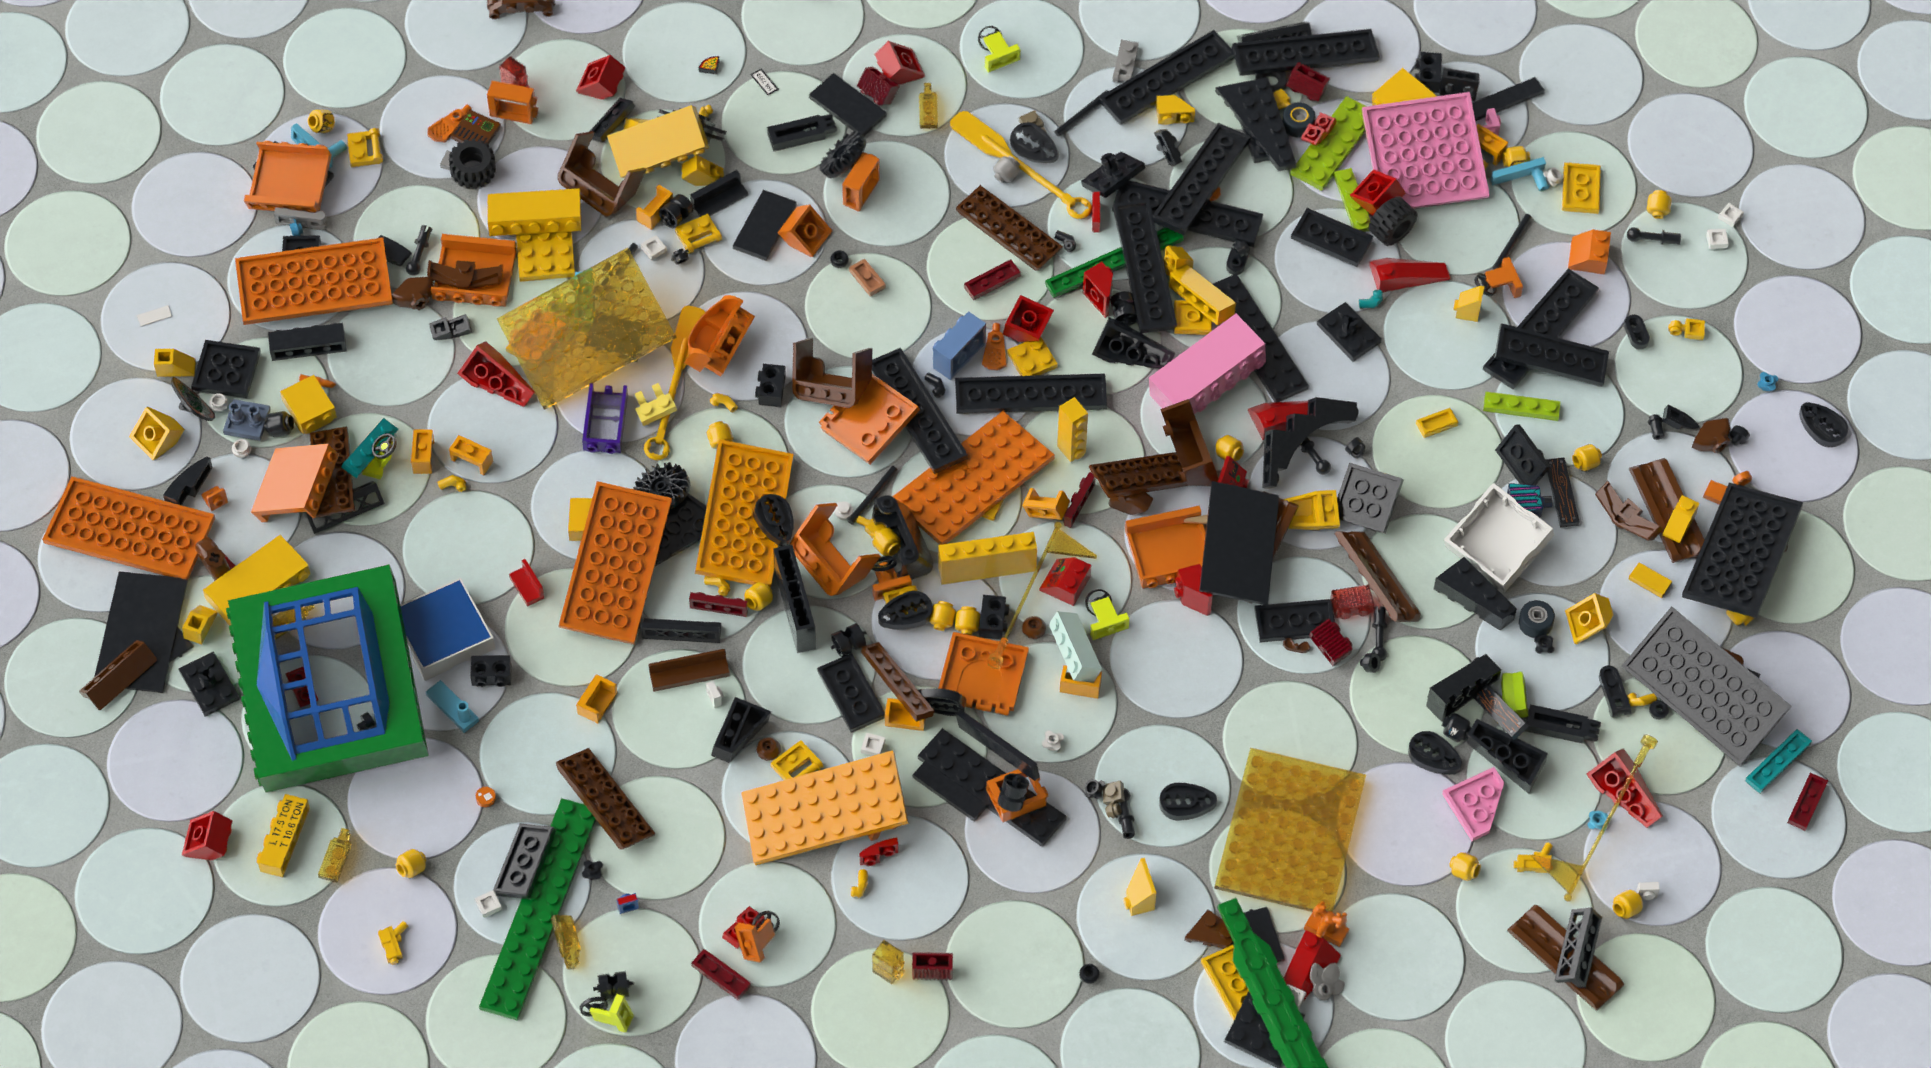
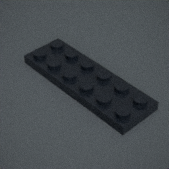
M1501 323L1494 359L1602 387L1605 382L1609 351Z

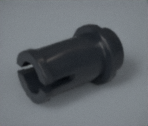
M1658 414L1651 415L1648 424L1651 426L1653 439L1659 440L1664 438L1662 418Z

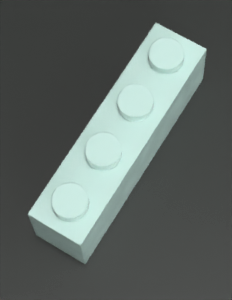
M1057 611L1049 626L1073 680L1094 683L1102 668L1078 614Z

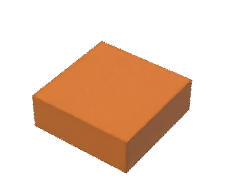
M1710 480L1703 498L1720 505L1727 486Z

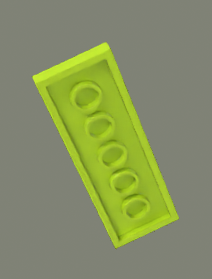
M1346 96L1331 116L1337 120L1334 128L1319 145H1309L1298 160L1296 168L1291 170L1290 175L1322 191L1333 177L1334 171L1338 170L1366 132L1362 107L1367 106Z

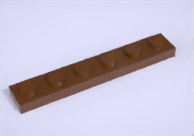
M879 642L862 647L861 653L916 722L934 716L933 708Z

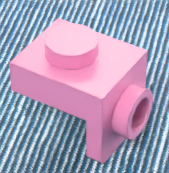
M1494 108L1487 109L1485 118L1487 125L1483 127L1499 136L1500 116L1496 115Z

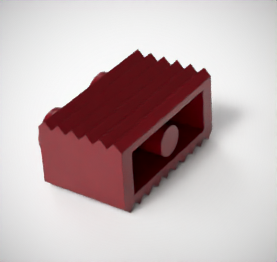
M1298 63L1293 68L1286 86L1295 93L1307 96L1311 101L1319 102L1324 96L1330 78L1314 71L1310 67L1304 66V64Z
M874 66L865 67L856 85L861 89L860 92L862 94L872 97L874 103L880 106L891 104L900 88L898 84Z
M1328 619L1312 630L1309 637L1330 664L1334 666L1351 654L1353 645L1348 637H1343L1340 633L1341 630L1338 624Z
M912 952V979H941L942 981L949 979L951 981L953 979V953Z

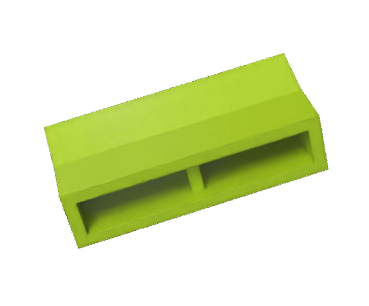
M1523 672L1502 673L1501 689L1503 701L1520 718L1528 717L1526 685Z

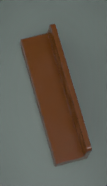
M136 640L79 692L83 697L90 699L98 710H102L153 665L157 658L144 642Z
M725 649L648 664L653 692L730 676Z

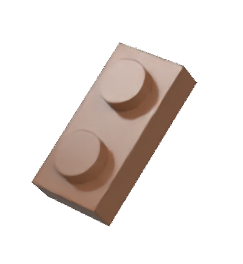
M865 259L849 267L850 273L870 297L885 289V283Z

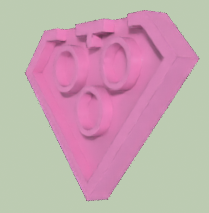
M1495 767L1451 786L1442 792V795L1471 841L1489 834L1504 786V781Z

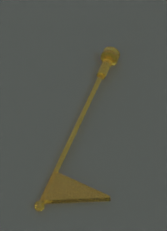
M1055 522L1053 533L1004 638H1001L995 653H991L986 661L991 668L1000 669L1004 662L1002 654L1008 644V637L1047 553L1097 558V555L1061 531L1062 524L1060 522Z
M1647 734L1643 735L1640 741L1643 746L1633 763L1635 766L1582 866L1537 855L1531 856L1567 892L1564 895L1565 901L1572 899L1571 895L1637 768L1641 767L1649 750L1655 749L1658 741L1654 737Z

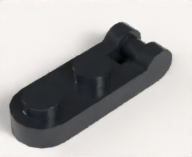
M1611 665L1602 667L1599 673V681L1611 718L1618 717V714H1631L1630 703L1618 670ZM1621 702L1622 706L1616 707L1615 703Z

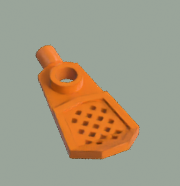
M467 104L462 109H455L444 118L428 127V137L434 141L446 142L469 109H472L471 106Z
M993 323L992 331L988 333L982 365L989 370H1000L1006 367L1004 335L1000 332L999 323Z

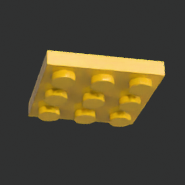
M572 231L516 235L520 282L575 277Z

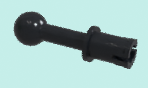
M421 225L419 235L414 241L417 247L413 259L406 265V272L412 276L419 274L421 270L419 261L423 249L429 246L428 240L433 229L428 227L427 231H425L426 225Z
M1632 227L1627 231V238L1632 242H1636L1639 239L1661 241V245L1663 243L1680 245L1681 233H1670L1662 230V233L1641 232L1640 229Z
M1306 437L1300 444L1301 451L1303 453L1307 452L1316 463V471L1319 474L1325 475L1331 470L1330 463L1327 460L1321 459L1313 448L1315 443Z
M1377 606L1374 607V623L1372 624V627L1376 629V647L1372 650V653L1378 654L1381 662L1387 657V651L1383 647L1384 629L1388 627V624L1386 623V608L1380 606V609H1378Z
M1124 788V802H1120L1122 816L1119 818V823L1122 826L1123 838L1131 839L1135 835L1133 826L1134 816L1129 814L1128 801L1130 799V792L1126 788Z

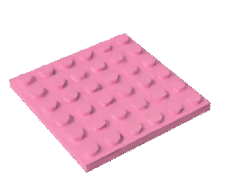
M1470 92L1362 107L1372 168L1396 178L1406 192L1402 198L1413 209L1489 198L1490 195Z

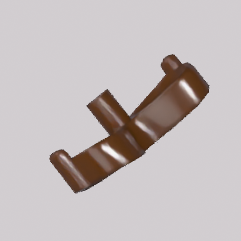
M1290 638L1283 641V646L1286 650L1298 653L1310 651L1307 641L1302 642L1300 645L1298 643L1294 644Z

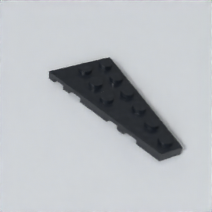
M1268 77L1215 87L1217 95L1223 98L1225 105L1234 112L1240 124L1250 136L1254 137L1256 144L1265 151L1267 158L1278 171L1296 168L1297 163Z
M689 493L682 503L669 510L655 567L701 539L707 506Z

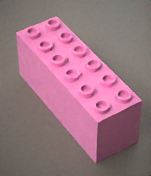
M1235 314L1149 377L1150 396L1161 408L1189 399L1194 414L1201 412L1210 402L1218 400L1221 394L1233 389L1237 382L1246 379L1252 371L1261 368L1265 364V343Z

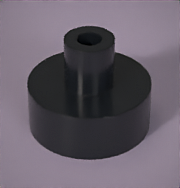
M1738 425L1734 426L1729 433L1733 445L1745 444L1750 437L1748 430Z
M1367 653L1360 660V665L1363 666L1366 672L1375 673L1380 668V657L1376 653Z
M368 712L360 715L362 722L356 724L359 731L365 728H376V724Z

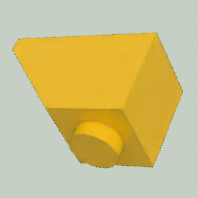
M1478 286L1460 293L1459 300L1455 299L1453 310L1457 311L1456 318L1478 322L1484 286Z
M1682 495L1672 512L1663 536L1680 543L1694 520L1700 503Z

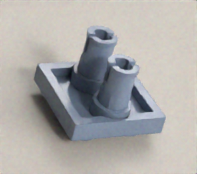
M233 399V402L229 404L230 411L223 429L224 435L261 441L265 429L264 422L271 411L270 406Z

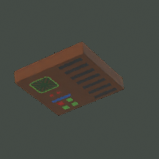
M469 109L451 134V139L461 143L466 139L468 141L476 139V141L482 140L483 144H489L501 128V123Z

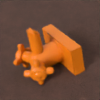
M1322 901L1313 909L1311 916L1304 926V930L1312 932L1320 938L1323 937L1328 942L1340 947L1349 932V928L1346 927L1347 913L1343 912L1341 915L1338 912L1335 914L1332 911H1326L1325 902Z

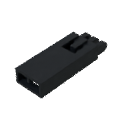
M832 114L815 115L767 127V134L773 152L826 139V134L837 131Z
M1530 704L1526 722L1529 727L1525 731L1583 744L1584 739L1598 741L1601 722L1588 719V716ZM1566 723L1571 724V728L1566 727Z

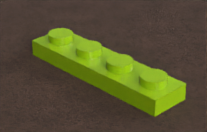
M1352 168L1334 171L1333 176L1351 226L1363 232H1368L1370 223L1368 212L1350 197V194L1358 186Z
M1485 391L1483 411L1558 421L1561 401Z

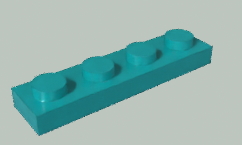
M383 418L347 458L341 468L357 479L376 457L372 453L374 441L383 434L394 436L399 429ZM388 437L383 438V439L377 444L376 447L380 446L382 442H384V441H386V440L388 439Z
M1796 729L1746 777L1745 782L1758 793H1761L1811 745L1812 740Z

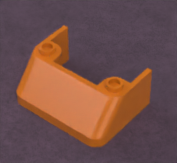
M836 503L815 505L790 542V545H793L797 559L829 596L839 595L866 578L881 557L879 554L862 555L851 566L830 542L834 534V527L829 521V517L838 506Z

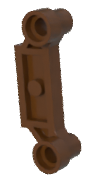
M487 0L490 19H498L502 13L514 14L516 12L533 13L540 11L546 17H551L554 14L555 0Z

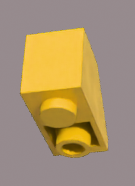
M1176 95L1157 96L1156 111L1158 124L1169 125L1172 123L1186 124L1194 122L1195 108Z
M699 155L693 156L682 163V179L695 186L709 185L724 176V168Z
M1165 247L1164 268L1168 276H1170V272L1185 265H1189L1193 269V259L1183 247Z
M174 348L155 349L154 368L157 377L195 375L196 359Z
M201 605L190 611L182 627L184 639L202 645L218 611Z

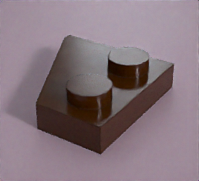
M1210 910L1203 914L1184 939L1186 942L1197 941L1202 942L1206 946H1217L1222 949L1234 943L1223 919Z

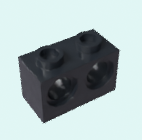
M1420 52V58H1416L1415 69H1418V73H1415V78L1433 93H1439L1442 53Z
M1444 68L1440 84V96L1470 92L1471 101H1475L1480 83V73Z
M763 363L762 371H758L760 386H756L755 397L758 398L759 405L781 407L786 379L785 365Z
M983 595L979 637L1002 640L1003 633H1007L1008 621H1004L1005 616H1009L1010 604H1006V597Z
M510 655L471 656L470 678L472 686L485 687L495 685L504 687L511 685L512 663Z

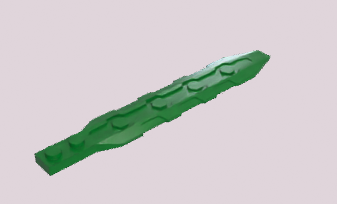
M1237 898L1218 904L1219 913L1234 942L1232 961L1240 977L1243 978L1253 998V1005L1257 1013L1261 1015L1270 1034L1269 1038L1275 1050L1278 1051L1285 1067L1328 1068L1311 1037L1312 1033L1307 1022H1304L1296 1006L1295 997L1290 987L1286 985L1277 966L1278 962L1270 946L1253 933Z

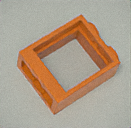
M491 81L487 93L490 116L532 124L533 119L537 118L539 110L536 107L537 97L535 96L534 89ZM501 99H502V100L513 101V102H518V103H523V104H526V105H521V104H516V103L501 101Z
M863 152L842 184L843 205L858 212L880 180L879 158L875 155Z
M1016 769L987 781L986 791L1002 823L1046 806L1048 792L1045 786L1041 787L1039 783L1040 778L1036 781L1029 778L1037 796L1025 800L1023 808L1016 812L1007 811L999 806V788L1002 787L1003 779L1007 774L1015 773L1025 778L1028 776Z

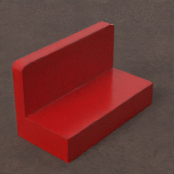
M526 559L521 560L522 568L510 573L509 578L528 607L544 599V592L541 583Z

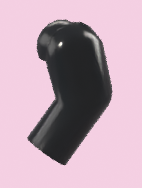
M1057 230L1054 238L1063 242L1066 251H1074L1076 248L1074 237Z
M927 373L924 378L925 381L934 385L935 389L932 390V393L936 398H940L945 393V387L941 378Z

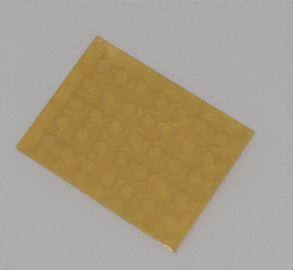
M628 247L497 318L544 410L584 389L590 383H595L677 338Z
M1250 748L1214 889L1313 912L1315 906L1323 901L1326 906L1325 910L1333 912L1366 775Z

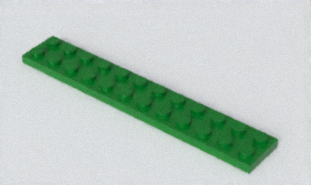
M561 798L550 825L557 831L530 899H521L481 999L479 1010L518 1021L596 822L595 817L585 804Z

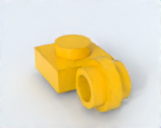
M1686 318L1685 324L1678 320H1673L1668 325V331L1674 336L1680 335L1684 331V338L1703 340L1705 336V320Z

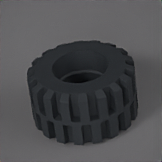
M466 139L463 143L458 142L457 147L454 146L449 154L451 177H453L455 183L458 182L459 186L465 185L467 189H470V187L477 189V186L484 187V183L489 184L491 182L490 178H494L496 164L493 149L489 148V144H483L482 140L476 141V139H471V141H468ZM469 161L480 162L479 165L474 167L464 165Z
M1402 197L1392 198L1375 212L1368 226L1369 231L1384 245H1394L1411 231L1418 214Z

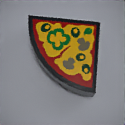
M712 56L703 60L699 65V72L717 74L720 56Z

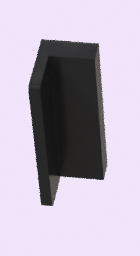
M736 169L690 194V201L700 217L706 214L711 216L748 196V191L742 185L741 174Z

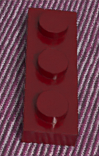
M1010 259L965 282L964 288L974 301L1020 277L1021 272Z
M1091 472L1088 473L1086 478H1082L1079 484L1080 489L1078 493L1074 492L1071 498V505L1064 514V526L1068 528L1073 526L1096 484V478Z
M690 592L689 606L691 609L747 617L748 601L740 598H725L721 595H706L702 592Z
M1813 773L1809 774L1788 819V824L1806 831L1829 780Z
M703 949L691 962V966L737 1000L751 987V982L706 949Z

